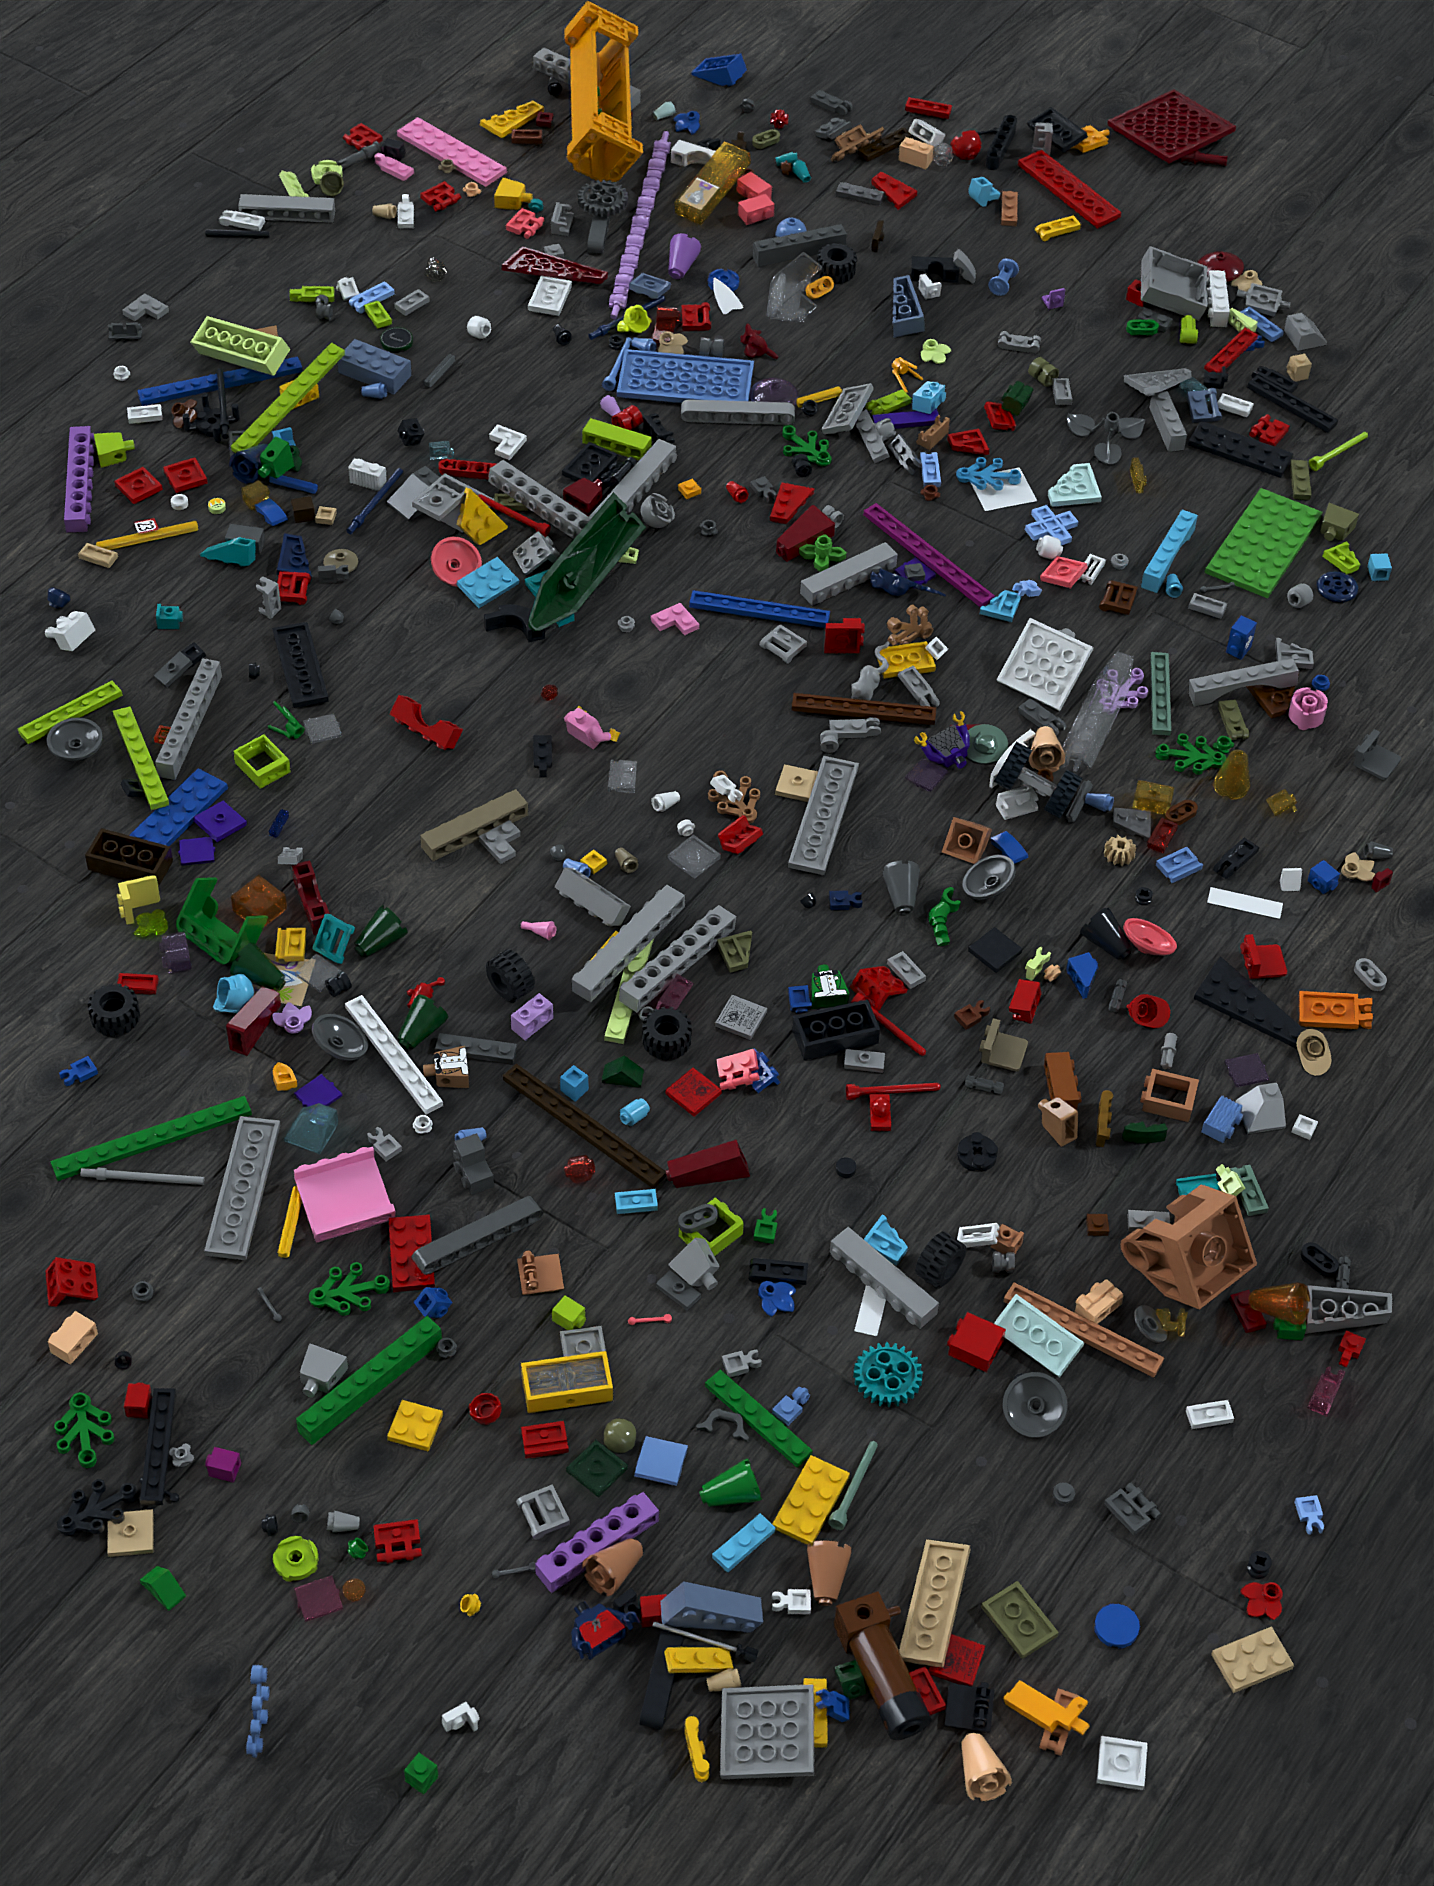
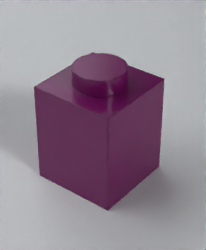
M214 1447L212 1454L207 1456L205 1467H207L210 1477L233 1483L241 1466L239 1453Z

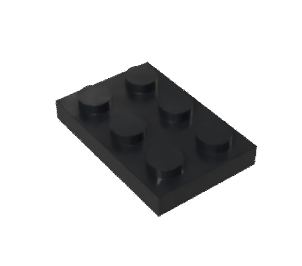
M589 442L562 470V476L574 481L586 478L594 482L618 459V454Z

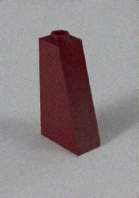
M810 506L777 539L776 553L788 562L800 555V547L806 544L815 545L817 538L824 534L829 538L833 537L835 523L816 506Z
M261 987L227 1023L226 1029L230 1050L248 1056L272 1020L273 1013H276L280 1008V993L274 989Z
M737 1139L667 1161L669 1169L666 1170V1175L669 1182L673 1181L676 1188L750 1177L747 1160Z

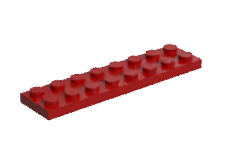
M1043 150L1018 160V166L1096 228L1121 218V212Z

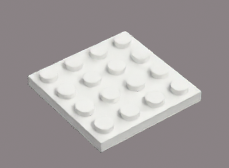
M1029 618L1000 672L997 682L1060 711L1093 651V647Z

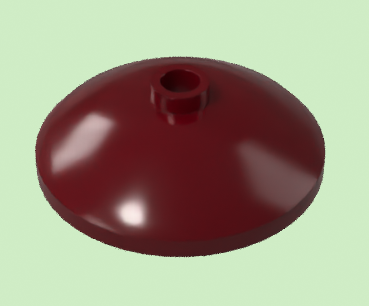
M1218 251L1208 253L1197 262L1207 266V277L1209 271H1225L1226 282L1238 278L1244 271L1243 261L1238 256L1229 252Z

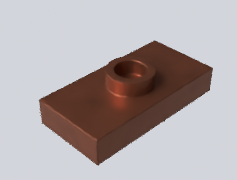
M512 129L511 141L512 143L542 144V130Z

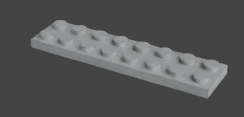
M823 756L793 846L788 868L825 875L859 763Z
M240 1116L205 1246V1256L239 1260L247 1259L280 1129V1121Z

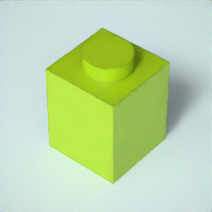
M564 1295L552 1309V1321L566 1330L581 1328L586 1321L585 1307Z

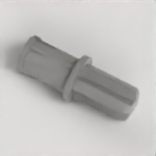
M1167 1033L1165 1035L1164 1046L1161 1048L1162 1058L1160 1065L1163 1069H1170L1172 1067L1173 1058L1177 1052L1175 1049L1177 1035L1174 1033Z

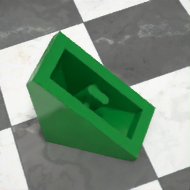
M156 1566L139 1580L168 1611L186 1597V1594L168 1569Z

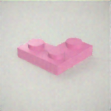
M681 603L651 615V622L659 631L676 625L686 635L699 629V623Z

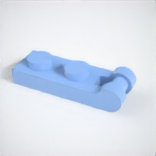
M384 281L352 297L349 300V305L362 314L365 312V304L378 300L381 302L395 295L394 289Z
M920 452L924 487L926 485L941 487L937 452H932L931 454Z

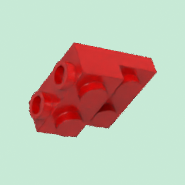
M843 618V623H826L824 653H859L860 646H863V635L861 634L865 632V624L861 623V618Z

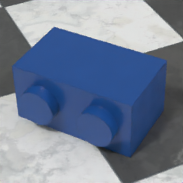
M1241 615L1231 628L1226 653L1242 660L1252 646L1257 622Z

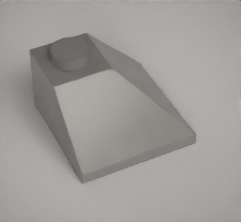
M1277 1082L1258 1085L1235 1101V1103L1243 1106L1241 1111L1243 1114L1242 1121L1247 1134L1286 1128L1284 1101Z

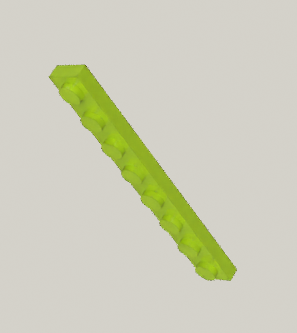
M131 707L113 711V716L151 810L169 806V800Z

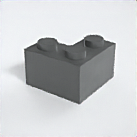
M476 1133L454 1141L455 1150H452L455 1162H453L456 1173H460L462 1176L461 1182L465 1189L468 1188L471 1195L494 1187L493 1174L485 1160V1148L478 1134Z

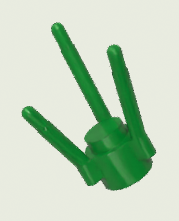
M274 701L273 704L289 721L285 726L286 731L268 725V728L285 735L289 739L292 736L299 738L305 730L304 727L299 724L285 706L281 707Z

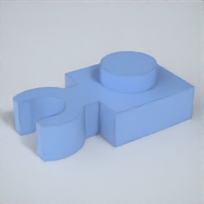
M1032 580L1020 581L1015 583L1012 588L1013 591H1019V596L1026 594L1028 597L1039 596L1042 591L1037 586V583Z
M1317 1495L1296 1498L1295 1506L1300 1522L1307 1521V1534L1311 1535L1313 1531L1312 1526H1316L1319 1533H1322L1324 1524L1320 1519H1322L1323 1512Z

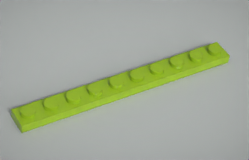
M330 343L231 445V451L236 453L257 446L345 355V350Z

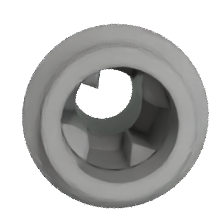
M335 1510L334 1512H328L327 1530H332V1533L358 1530L360 1517Z

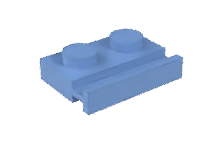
M1188 847L1163 857L1156 862L1158 869L1166 878L1170 879L1171 883L1187 877L1203 867V864L1198 862V858Z

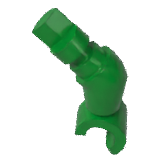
M948 887L944 890L940 902L929 912V924L933 928L938 946H945L950 943L946 927L947 916L949 913L956 912L961 904L959 900H951L954 892L953 887Z

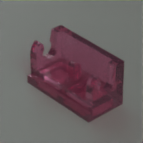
M677 974L660 998L656 1009L661 1010V1007H665V1009L674 1007V1010H677L694 983Z
M1330 1366L1326 1368L1324 1374L1322 1373L1307 1407L1324 1416H1328L1346 1373L1343 1370H1339L1337 1375L1332 1374Z

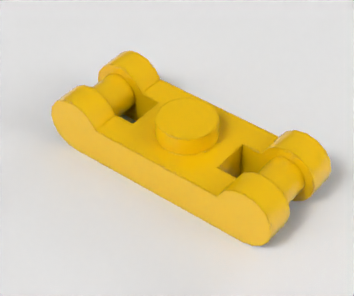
M690 1716L685 1720V1737L695 1778L700 1782H704L709 1777V1763L702 1756L705 1755L704 1743L698 1740L699 1721L696 1717Z

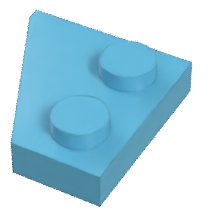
M1004 590L998 597L990 600L989 605L986 607L982 606L980 614L1012 622L1021 601V596L1018 593Z
M881 1215L864 1238L868 1244L896 1266L908 1249L904 1241L898 1237L896 1230L887 1223V1218L884 1215Z

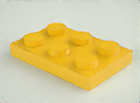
M927 641L889 646L882 649L880 654L887 659L889 664L888 669L882 673L883 678L898 677L899 672L911 666H914L919 673L934 672L936 665L933 657L925 649L928 645Z

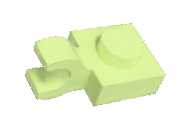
M1039 947L1037 949L1035 958L1033 960L1030 959L1026 964L1027 979L1030 981L1034 980L1042 970L1043 965L1050 960L1051 952L1041 955L1042 948Z
M1223 1164L1216 1168L1217 1173L1222 1179L1218 1182L1222 1192L1237 1196L1245 1189L1236 1172L1231 1171L1229 1167L1225 1169Z

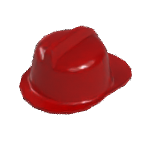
M1141 994L1134 998L1130 1004L1126 1005L1130 1017L1139 1025L1160 1028L1170 1018L1169 1004L1159 997Z

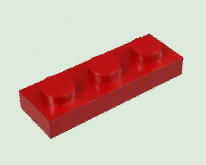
M908 97L905 111L949 119L952 105Z

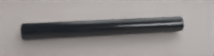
M206 230V236L269 238V231Z

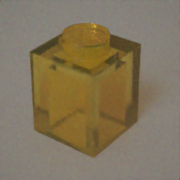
M260 481L241 488L243 501L251 510L256 509L255 504L269 499V489Z

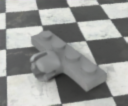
M867 409L862 411L855 425L875 464L890 457L883 441L894 437L896 431H894V425L889 418L874 423Z

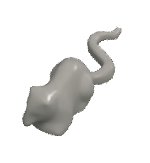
M888 641L885 645L878 646L874 652L882 666L879 668H874L870 665L863 667L860 671L858 682L851 684L852 699L871 700L873 691L880 682L879 674L885 672L889 667L887 659L880 654L882 649L889 646L890 643Z

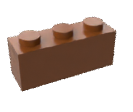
M1069 1052L1046 1053L1044 1070L1050 1099L1060 1098L1077 1111L1078 1103H1081V1092L1077 1091L1078 1078L1073 1073L1075 1069L1074 1060L1070 1059Z

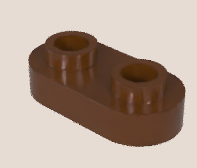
M1183 800L1166 811L1165 822L1170 826L1183 824L1196 816L1197 804L1192 800Z

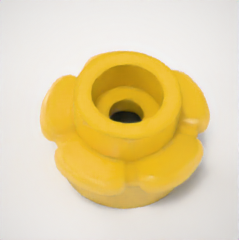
M466 1594L460 1603L461 1611L467 1613L468 1616H473L477 1613L481 1606L479 1597L476 1594Z

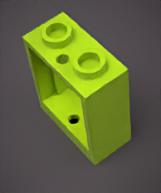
M264 734L233 751L235 764L260 789L291 772L289 759ZM265 751L274 762L256 771L247 760Z
M716 1197L707 1204L716 1207L718 1216L730 1228L709 1243L707 1241L714 1256L743 1235L744 1224L738 1215H734L724 1202H720ZM679 1229V1237L687 1244L694 1238L705 1239L697 1231L684 1233Z

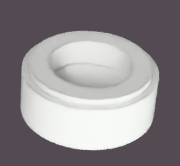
M183 494L174 495L171 498L172 508L175 510L186 509L188 507V498Z

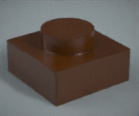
M1087 1214L1088 1236H1108V1215Z

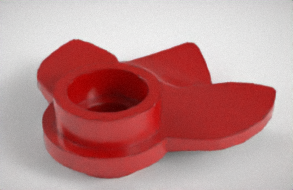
M1253 1582L1241 1589L1240 1593L1249 1599L1247 1605V1614L1249 1616L1260 1617L1267 1614L1272 1620L1279 1617L1282 1611L1280 1601L1283 1593L1278 1584L1269 1582L1262 1585ZM1271 1592L1274 1596H1269L1267 1593Z

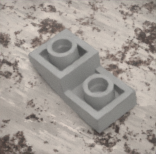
M958 249L954 253L953 262L956 266L962 268L961 275L963 278L974 283L976 278L975 268L969 258Z

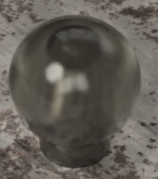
M430 258L427 261L425 275L430 281L439 282L446 276L447 270L443 262L436 258Z

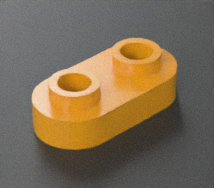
M829 276L817 279L806 286L805 292L807 297L810 299L821 297L833 289L834 282Z

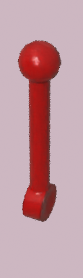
M439 977L437 981L428 985L430 987L442 986L445 984V979ZM413 989L407 991L408 996H412Z

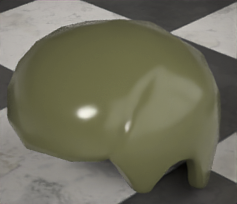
M335 171L324 173L320 180L321 191L325 195L332 197L342 191L344 185L342 176Z
M621 1418L608 1422L604 1430L603 1441L609 1450L616 1453H625L634 1447L636 1428L632 1422Z

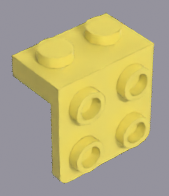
M147 876L118 883L120 894H117L119 906H121L119 907L121 918L125 917L127 925L134 923L133 908L160 901L156 876Z

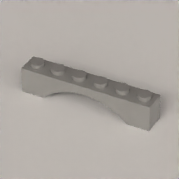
M1291 658L1189 679V696L1193 706L1212 703L1222 695L1246 686L1268 685L1279 689L1296 686L1298 684L1299 670L1294 659Z

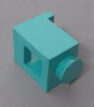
M157 604L156 621L158 629H179L180 622H183V611H180L179 606H161V604Z

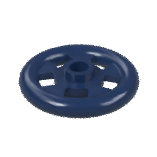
M1332 571L1323 574L1318 579L1317 589L1327 600L1347 602L1357 595L1358 584L1350 575ZM1324 582H1328L1329 586L1324 585Z

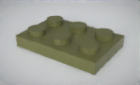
M1018 1581L989 1598L981 1605V1608L1021 1659L1058 1637L1059 1632Z

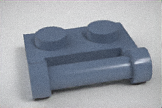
M1215 388L1187 392L1186 396L1192 423L1219 421L1222 419V414L1219 412L1217 404V391ZM1205 398H1210L1212 414L1208 413Z

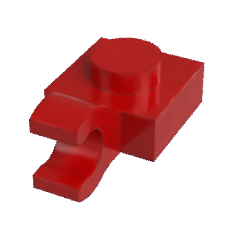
M1346 1330L1338 1348V1351L1343 1352L1339 1364L1347 1367L1351 1357L1358 1359L1366 1338Z

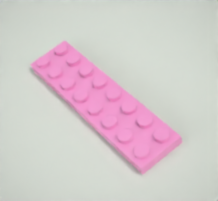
M418 117L397 130L398 137L440 161L444 159L452 160L453 165L456 166L455 170L485 187L507 173V168Z

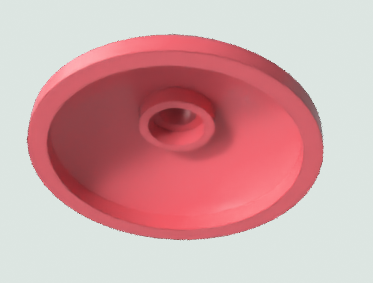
M460 537L442 539L434 547L431 554V565L437 577L444 583L458 587V580L482 566L481 556L477 548L468 540Z
M1130 918L1123 925L1128 939L1142 953L1165 956L1174 953L1177 948L1174 938L1164 929L1151 922Z

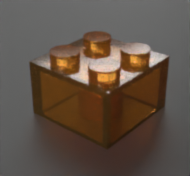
M260 875L256 876L231 896L232 908L236 914L244 920L246 916L266 915L268 919L265 926L287 910L285 894Z

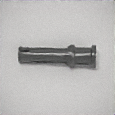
M375 141L368 147H362L361 151L337 161V165H341L342 170L364 159L370 160L372 156L381 153V146Z

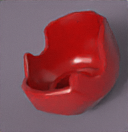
M481 1393L469 1404L470 1416L479 1424L489 1425L495 1422L501 1414V1402L497 1396L491 1393Z

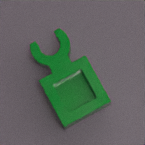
M766 1208L762 1209V1220L757 1219L753 1241L774 1244L778 1224L775 1222L777 1218L776 1210L773 1211V1215L768 1216L766 1215Z

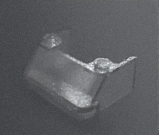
M803 252L778 272L771 281L766 316L771 320L803 321L809 313L817 308V305L801 292L806 289V286L810 284L811 277L821 270L822 266Z

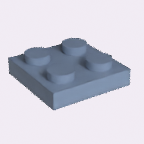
M642 273L630 282L629 289L638 294L648 295L649 298L658 299L670 289L671 282Z

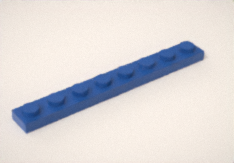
M694 590L689 602L690 608L826 628V623L829 622L830 611Z

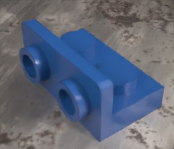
M754 1048L759 1069L751 1071V1073L757 1072L760 1079L754 1081L751 1085L759 1093L772 1082H775L777 1085L781 1082L777 1078L779 1076L777 1070L773 1066L769 1067L767 1064L769 1062L767 1056L763 1052L759 1053Z

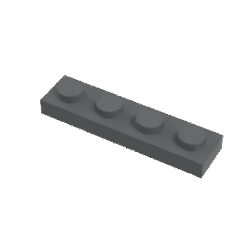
M439 1033L435 1052L465 1046L466 1058L513 1064L517 1050V1044L443 1033Z

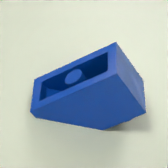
M1089 952L1069 958L1066 969L1083 999L1087 998L1098 969L1096 959H1093Z

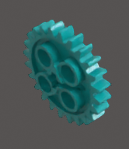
M886 1342L885 1347L877 1343V1349L869 1346V1352L863 1350L862 1357L858 1356L857 1363L854 1365L853 1378H855V1385H859L858 1392H864V1398L871 1396V1403L879 1400V1406H882L883 1402H886L888 1407L891 1406V1402L899 1406L900 1400L906 1404L908 1397L913 1399L914 1393H918L919 1386L922 1385L923 1371H921L922 1365L917 1364L918 1357L911 1358L912 1351L905 1353V1346L901 1347L900 1350L897 1349V1343L893 1347H890L888 1342Z

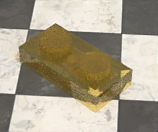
M1132 458L1130 473L1136 493H1143L1144 486L1147 485V478L1143 475V465L1140 464L1139 458Z

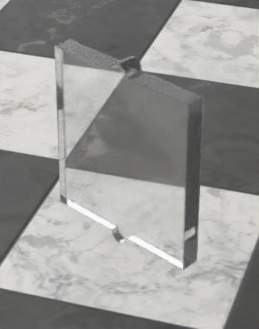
M334 713L303 721L306 729L305 734L308 735L311 744L342 737L339 729L340 724L336 721Z
M316 954L308 962H304V965L295 972V975L321 993L326 988L325 980L330 977H336L341 970Z

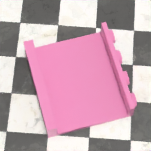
M362 1147L356 1152L342 1153L329 1160L321 1159L315 1164L301 1165L294 1170V1179L316 1243L388 1222L389 1218L395 1217V1208L393 1204H390L374 1158L373 1147Z

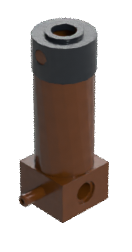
M879 1591L837 1605L834 1627L845 1652H853L890 1739L902 1740L924 1730L930 1724L931 1716L915 1687L889 1630L891 1617L900 1614L901 1609L898 1605L886 1609Z

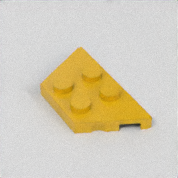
M466 487L464 493H467L465 503H461L460 515L456 525L476 544L482 545L506 530L508 526L471 489Z

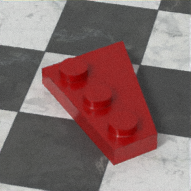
M883 172L878 173L872 178L871 184L877 190L883 191L887 196V200L893 202L898 210L917 196V190Z
M781 483L770 515V521L787 524L797 513L799 507L803 506L808 497L814 494V488Z

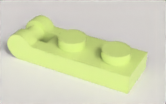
M281 171L279 176L289 196L309 197L308 194L304 193L294 173Z

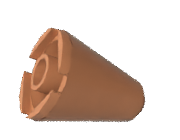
M629 1538L585 1558L582 1563V1569L586 1568L587 1573L584 1576L591 1587L600 1594L603 1592L608 1593L606 1596L614 1594L642 1557L643 1547L641 1543Z
M814 1541L813 1546L810 1543L807 1546L814 1599L819 1601V1605L831 1606L833 1602L837 1601L850 1560L851 1547L847 1544H844V1548L839 1547L838 1542Z

